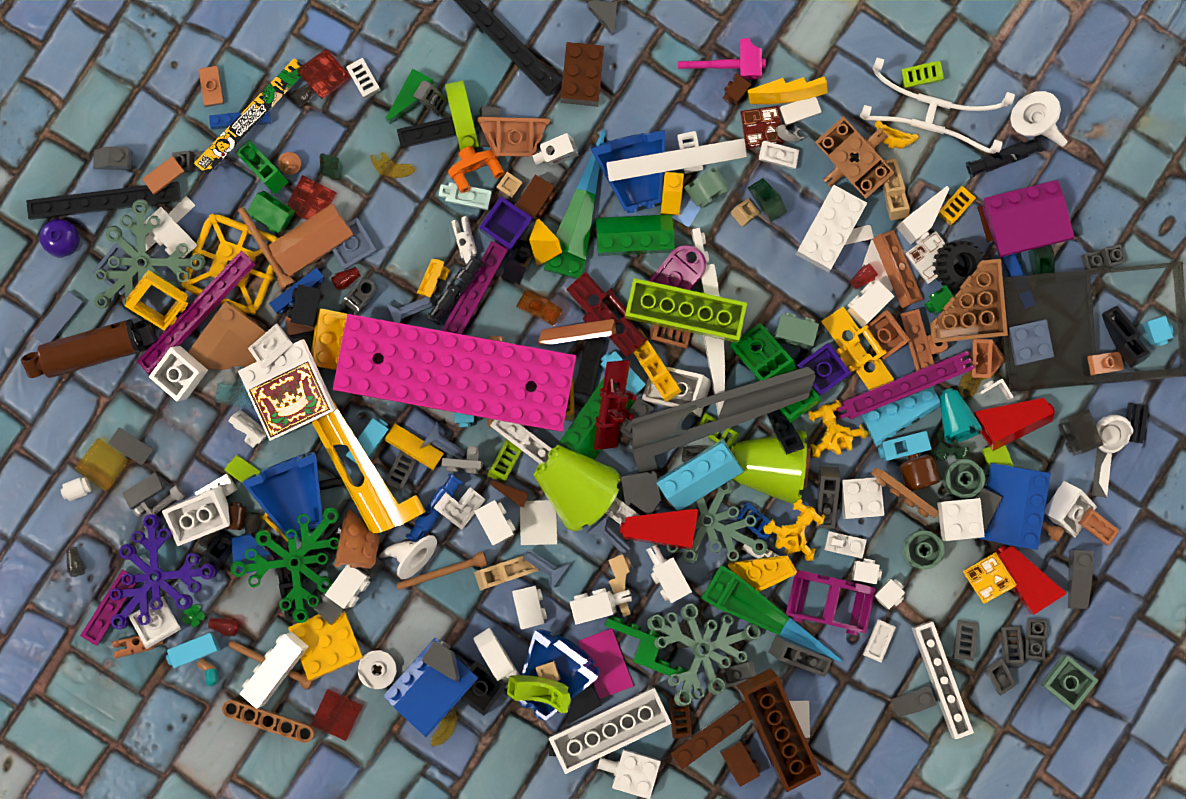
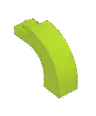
M464 81L445 84L460 151L469 146L473 148L479 147Z
M527 675L509 676L507 695L513 700L539 701L551 705L560 713H568V707L571 703L568 686L543 677Z

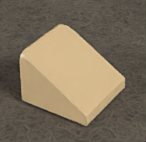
M748 198L737 205L731 211V214L739 225L743 227L760 212Z

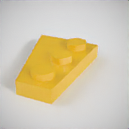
M788 555L735 561L728 564L732 572L740 576L758 592L797 573Z

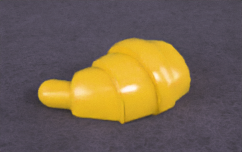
M875 121L874 123L877 130L879 127L883 130L879 137L884 132L888 136L882 142L890 149H894V147L903 149L919 139L918 134L911 135L910 133L901 132L883 125L881 121Z

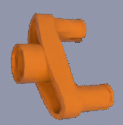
M472 146L462 149L458 154L461 160L448 170L451 180L455 181L461 194L470 190L464 174L485 165L489 166L495 179L505 174L498 161L499 157L494 156L492 150L476 153Z

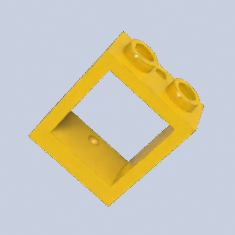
M148 270L127 297L125 307L165 331L168 326L175 323L176 315L179 311L182 313L187 307V294ZM151 284L177 300L165 316L139 301Z

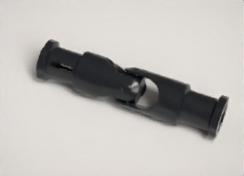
M1035 136L1027 142L1021 141L1001 149L999 153H989L981 156L979 160L966 162L968 174L973 178L976 174L984 171L990 172L1022 160L1032 153L1042 152L1043 145L1040 138Z
M470 255L471 259L465 267H461L448 285V291L440 295L434 308L430 313L426 314L434 323L441 324V319L453 308L457 297L462 296L475 279L477 271L481 266L484 267L485 263L475 255ZM459 278L464 281L463 289L459 285L454 284Z

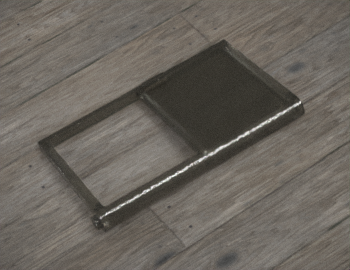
M1183 262L1003 277L1007 327L1047 319L1054 357L1015 365L1009 332L1008 336H1002L1006 385L1010 392L1186 377V299ZM1172 268L1180 366L1091 375L1087 357L1096 355L1091 275Z

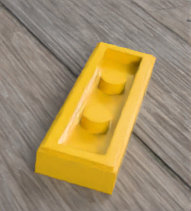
M396 423L385 437L386 442L432 470L435 469L444 455L443 452L431 445L420 448L424 441Z

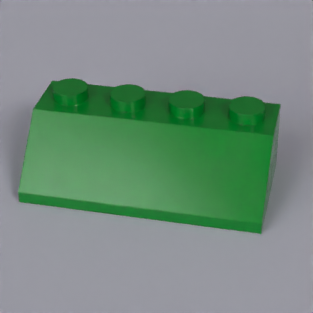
M672 215L596 218L598 256L671 253L675 249Z
M604 378L560 440V443L568 449L594 460L601 451L594 450V442L597 429L595 420L596 417H599L602 398L600 397V388H603ZM628 399L627 411H629L635 401Z

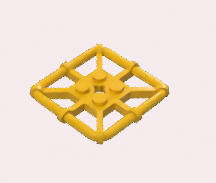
M212 213L209 215L196 242L197 246L192 250V255L201 254L213 259L209 272L190 279L193 269L187 266L185 270L188 271L189 278L186 282L181 283L183 289L185 288L190 293L199 296L203 289L193 285L211 277L216 278L228 265V262L232 261L241 250L254 263L257 257L264 254L261 249L253 252L243 248L248 234H251L246 224L218 214L214 215ZM218 222L242 231L238 245L225 240ZM212 224L220 240L216 255L202 250ZM259 230L264 240L274 242L279 239L275 235ZM193 260V264L196 265L197 260ZM269 264L266 274L252 268L236 285L240 287L248 306L224 298L218 306L220 304L223 305L226 301H230L244 313L256 314V311L263 302L270 282H273L274 270ZM185 273L183 274V278H182V279H186V274H185ZM250 274L263 279L254 303L246 289Z

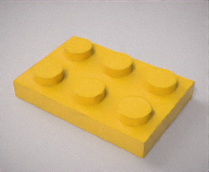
M321 308L317 310L311 355L317 367L331 370L337 369L347 318L346 313Z

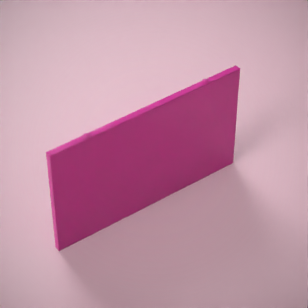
M612 628L578 641L580 648L595 661L593 666L595 668L599 667L600 675L593 682L599 699L634 686Z

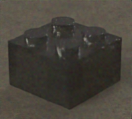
M1089 409L1058 420L1060 423L1058 425L1060 433L1065 435L1067 440V450L1073 456L1104 445Z

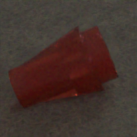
M870 263L866 266L863 265L850 280V283L857 290L859 287L876 280L875 277L878 276V273Z
M353 267L334 273L331 280L339 291L341 289L345 290L361 275L358 269Z
M211 617L208 628L231 637L237 634L239 622L235 621L234 618Z

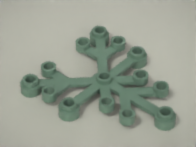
M143 199L136 200L132 205V210L136 214L137 225L129 215L123 216L120 220L122 227L129 228L137 236V251L122 237V230L118 226L109 227L105 233L106 238L110 242H116L131 256L118 257L113 255L108 259V265L112 268H116L119 265L132 266L127 271H111L100 268L95 272L94 276L98 281H103L105 278L118 279L106 292H101L95 297L94 303L100 309L107 308L110 305L111 297L124 284L125 298L123 305L125 306L126 299L133 290V276L137 272L138 283L148 270L167 281L153 266H168L177 275L178 281L186 282L189 278V273L180 266H190L193 270H200L205 265V258L201 254H194L191 258H179L189 250L188 245L185 243H180L168 258H151L146 253L145 236L153 228H157L160 225V218L158 216H151L145 225L144 214L148 212L149 204ZM137 205H141L143 211H138ZM123 219H129L130 224H124ZM151 219H156L157 225H153ZM110 232H115L116 238H112ZM179 247H185L186 251L180 252ZM111 259H116L117 264H112ZM143 259L145 264L140 265L138 260ZM193 260H198L200 265L195 266ZM98 272H103L104 277L100 278ZM180 273H185L186 279H182ZM174 280L167 281L179 289L177 282ZM99 299H104L105 304H100Z
M730 481L726 482L728 484L727 490H722L721 486L717 488L718 492L709 510L707 509L704 497L697 500L701 515L696 522L695 529L699 528L693 540L692 550L685 549L682 554L683 560L686 563L693 564L698 560L697 550L706 532L711 543V551L714 553L721 551L722 545L718 542L715 530L722 533L728 550L727 557L732 562L739 559V553L735 550L732 538L751 547L756 555L766 553L767 544L764 540H753L735 531L747 526H755L757 520L753 515H748L745 519L728 525L719 523V521L739 516V510L735 506L730 507L727 511L716 514L724 496L730 494L733 490V485ZM731 509L737 510V514L735 516L730 515ZM707 517L711 519V523L708 525L704 524V519ZM750 517L754 519V523L751 525L747 523V519ZM715 543L719 544L720 548L716 551L712 548L713 544ZM759 543L763 545V549L760 551L756 549V545ZM667 546L668 551L671 553H675L679 549L676 548L675 550H670L669 546ZM688 552L694 554L692 559L686 557ZM730 553H737V557L735 559H731Z
M693 604L683 606L681 616L687 620L694 640L681 633L677 622L678 617L674 612L666 614L664 619L660 615L650 617L647 621L648 628L653 632L660 631L668 635L655 639L654 645L657 649H663L668 644L679 641L691 648L695 655L689 671L681 674H672L668 677V683L673 687L684 681L681 691H678L674 696L675 703L683 707L691 703L692 697L694 699L704 697L705 691L697 677V671L701 662L709 680V692L713 695L722 693L725 690V683L722 679L716 678L710 659L715 661L721 669L730 667L731 660L712 650L720 649L734 657L736 663L745 662L747 654L744 651H738L729 646V644L744 639L753 641L759 638L760 629L757 625L750 624L744 628L743 632L726 637L730 625L734 622L733 617L730 614H726L720 619L722 625L716 640L710 642L713 632L717 629V623L715 620L705 622V632L703 637H701L695 620L698 615V609ZM669 615L673 617V622L669 620ZM725 617L729 619V624L725 622ZM652 621L656 622V627L653 626ZM709 623L713 625V629L709 628ZM659 639L663 641V646L659 644ZM699 647L703 649V653L700 652ZM739 654L742 655V660L739 659ZM722 660L726 661V666L722 664ZM673 677L676 678V680H677L676 683H674V682L672 681V678H673ZM713 684L716 685V687H717L716 690H714ZM696 690H699L700 696H697ZM679 696L683 697V702L680 701Z

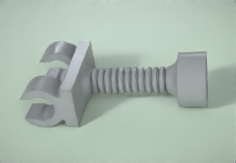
M175 485L170 489V495L163 499L161 503L159 502L151 508L147 502H143L132 512L136 517L141 516L145 512L156 515L174 500L181 501L185 498V494ZM153 520L149 521L148 524L152 525Z

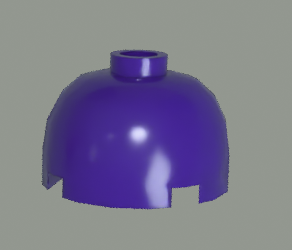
M62 219L47 222L39 235L43 249L51 256L57 258L73 254L80 242L77 228L69 221Z

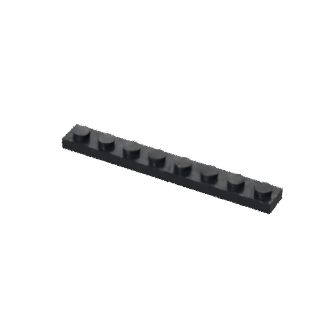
M453 0L546 97L560 85V82L481 0Z
M171 182L155 195L146 185L26 200L28 219L36 220L132 208L133 203L138 199L147 201L149 206L182 202L180 183Z

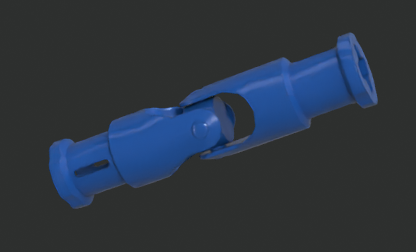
M449 473V478L445 484L439 487L427 504L426 512L418 517L414 528L409 534H406V537L411 541L417 542V540H421L425 533L429 532L436 523L441 513L434 507L442 496L447 493L453 498L454 492L459 485L463 484L461 480Z

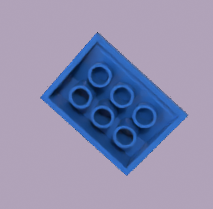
M990 463L986 488L1002 496L1003 499L987 531H984L985 537L978 539L1038 550L1051 473Z
M434 638L383 696L425 737L432 732L478 679L456 655L455 658L460 675L459 682L450 679L422 662L432 642H440L437 638Z

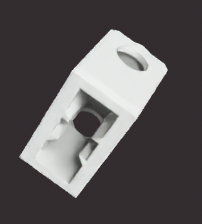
M568 133L540 145L542 151L532 154L536 165L546 162L550 166L579 156L575 142Z

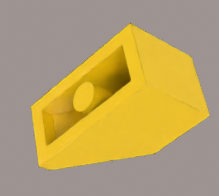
M665 172L660 214L679 216L684 174Z

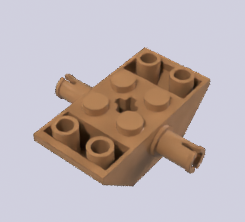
M844 116L815 141L835 164V169L823 178L824 182L831 188L842 177H847L865 199L869 197L894 174V171L875 151V147L888 137L885 132L878 137L883 132L879 127L868 139H864ZM853 153L855 155L859 153V162H851V155Z

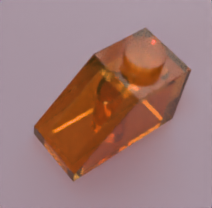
M526 290L516 306L551 326H554L562 312L560 307L548 299Z

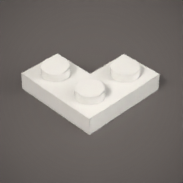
M470 487L459 502L445 493L434 508L462 530L475 514L474 511L479 509L486 499Z

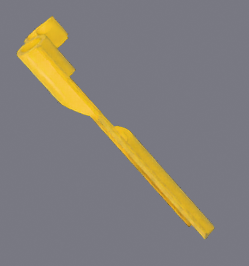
M336 405L335 411L312 421L316 432L370 532L380 533L396 526H401L426 512L417 495L398 504ZM334 445H347L364 476V483L361 486H354L333 447Z

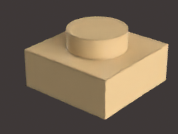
M506 172L496 188L513 199L523 182Z
M555 661L536 667L538 677L555 681L561 680Z

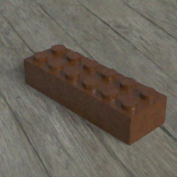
M770 668L736 685L779 783L785 791L789 792L820 776L821 772L778 675Z

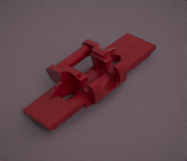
M587 272L583 273L566 289L587 312L582 319L585 323L614 319L616 325H624L625 330L622 334H614L608 337L626 357L630 356L647 340L629 319H625L627 308L613 293L614 290L610 288L605 293ZM591 295L599 297V303L595 306L588 303V298ZM608 298L624 317L619 320L603 301Z
M630 360L611 361L606 364L603 388H600V397L602 398L599 417H596L595 420L597 429L594 450L616 448L620 423H623L625 418L632 421L634 414L626 410L628 399L633 401L637 399V394L626 390ZM617 382V388L614 390L613 384Z

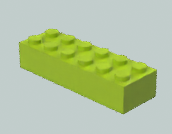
M633 278L625 319L738 343L747 303Z

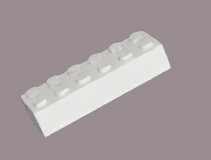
M652 687L549 736V741L564 773L567 774L672 723L655 687Z

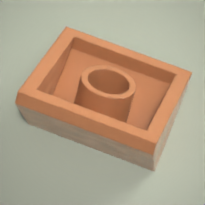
M888 310L868 324V329L883 350L887 351L886 354L881 356L883 360L910 341Z

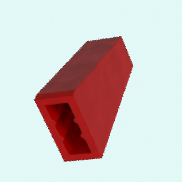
M1045 398L979 410L974 412V416L983 430L979 432L990 448L995 451L1053 422L1055 410L1052 404L1048 403Z
M698 509L626 517L625 522H621L620 533L623 534V539L692 550Z
M1004 544L995 550L1017 584L1013 589L1030 615H1035L1066 595V592L1012 545L1006 547Z

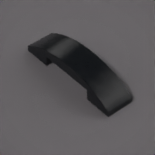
M779 409L767 414L776 438L786 455L804 449L803 442L792 422L790 423Z

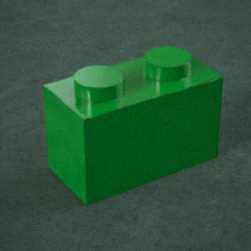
M261 191L256 194L247 213L251 215L253 220L267 225L270 231L280 233L288 226L295 210L266 191Z

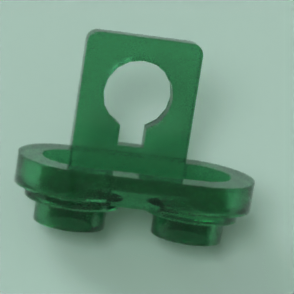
M944 431L937 432L939 449L931 450V455L936 457V461L947 460L949 454H953L955 459H966V455L970 453L969 447L958 448V441L954 439L950 448L946 449V445L942 442Z

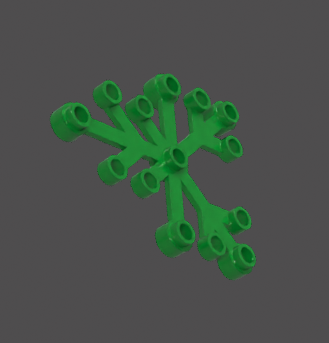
M328 507L323 511L322 521L310 536L308 515L305 513L298 515L297 521L300 524L302 546L298 551L296 548L297 532L294 529H288L285 532L289 552L274 542L267 530H259L255 535L256 543L260 546L269 547L283 559L267 561L254 548H248L245 551L246 558L256 563L245 564L241 560L234 561L231 564V573L236 577H242L246 572L256 571L248 579L249 585L255 588L260 585V579L268 569L286 567L292 573L293 588L285 598L280 600L279 606L282 610L287 611L291 608V603L295 599L296 608L292 613L293 619L297 623L306 622L308 611L303 607V598L311 607L317 606L319 599L317 595L311 594L301 587L299 571L317 584L318 590L326 593L333 583L329 577H321L305 565L311 563L323 565L328 561L327 554L319 552L317 555H304L308 550L328 547L331 549L338 548L339 539L337 537L316 541L329 524L335 523L338 520L339 514L333 507ZM334 513L335 516L333 519H328L327 515ZM302 516L307 517L305 523L300 522ZM289 532H294L295 536L293 538H289L287 534ZM262 535L267 537L265 542L260 541ZM332 540L338 541L336 546L330 545ZM249 551H254L255 555L253 557H248L247 553ZM320 555H324L326 557L325 560L322 562L318 560V557ZM297 559L298 563L296 565H292L291 560ZM237 566H241L243 568V570L240 573H237L235 571V568ZM257 578L258 583L252 584L251 579ZM323 582H327L329 584L327 588L321 587ZM312 597L317 599L314 604L309 602ZM287 601L289 605L288 607H282V603ZM299 613L304 614L302 619L297 618Z

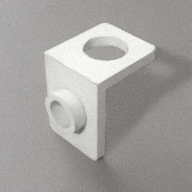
M1003 379L996 382L993 380L983 385L985 389L977 393L979 396L998 385L1007 400L1014 398Z

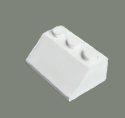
M221 486L170 505L162 511L177 546L230 526L228 502Z

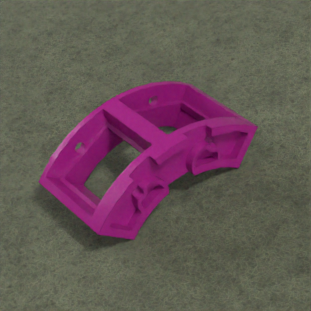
M797 570L796 575H794L786 615L793 616V621L804 623V620H810L847 629L846 633L858 635V632L866 633L876 588ZM809 581L830 585L823 618L802 614ZM841 588L856 591L849 625L834 621Z

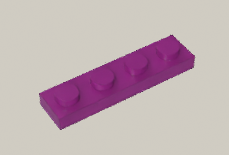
M124 569L121 570L80 635L96 646L99 645L110 628L112 617L120 612L129 598L123 597L120 600H112L109 595L110 591L114 588L121 590L134 589L138 583L124 585L122 583V576L129 573ZM130 576L126 577L128 583L131 581ZM115 591L114 596L117 598L119 593Z

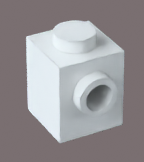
M864 559L863 562L854 561L851 580L877 584L882 575V570L879 569L880 565L875 564V560Z
M888 579L875 592L874 598L886 609H890L893 605L897 606L904 599L902 597L905 594L902 590L903 585L896 579L894 581Z

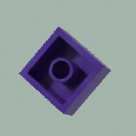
M829 342L796 365L797 370L809 367L815 372L812 388L819 396L851 374Z

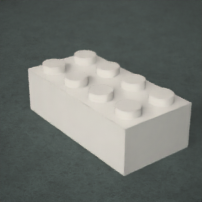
M833 185L795 255L829 273L867 202Z

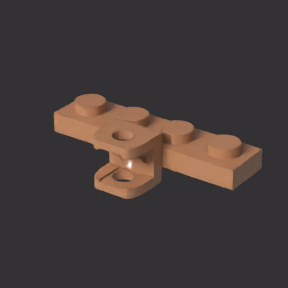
M919 309L900 314L904 331L910 339L908 345L915 370L917 371L934 364L932 355L944 352L948 348L947 342H941V346H936L935 343H932L931 335L926 336Z

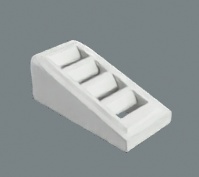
M363 58L346 66L364 100L381 91ZM362 64L363 68L356 72L352 71V69ZM366 71L367 74L356 78L357 75ZM368 77L370 78V80H368V81H366V82H364L363 84L360 85V83H359L360 81H362V80H364V79H366V78H368ZM371 83L373 84L372 87L363 90V88Z
M696 131L677 135L679 150L699 146ZM683 140H693V142L683 144ZM703 165L683 168L684 173L703 171Z

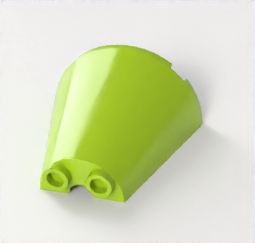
M806 430L796 431L803 442L804 449L787 455L780 446L776 435L736 442L735 446H731V452L744 472L734 477L732 481L793 505V503L802 498L800 491L804 487L807 443H804V440L807 438Z
M557 445L549 451L548 461L540 463L536 467L533 476L565 527L570 531H580L583 528L582 526L586 524L588 526L592 525L609 509L618 494L617 484L621 482V476L614 467Z

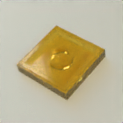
M97 438L74 469L101 489L107 491L130 460L103 440Z

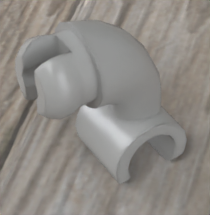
M783 124L776 127L777 135L782 140L797 143L804 138V136L800 137L797 134L801 130L800 128L790 133Z

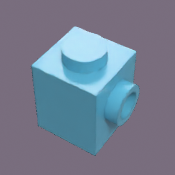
M1166 316L1143 324L1150 345L1156 344L1159 347L1168 344V339L1173 338V327L1168 323Z

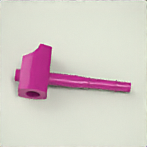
M750 38L740 39V59L678 61V69H740V76L745 80L762 79V68H766V59H762L761 48L754 46Z

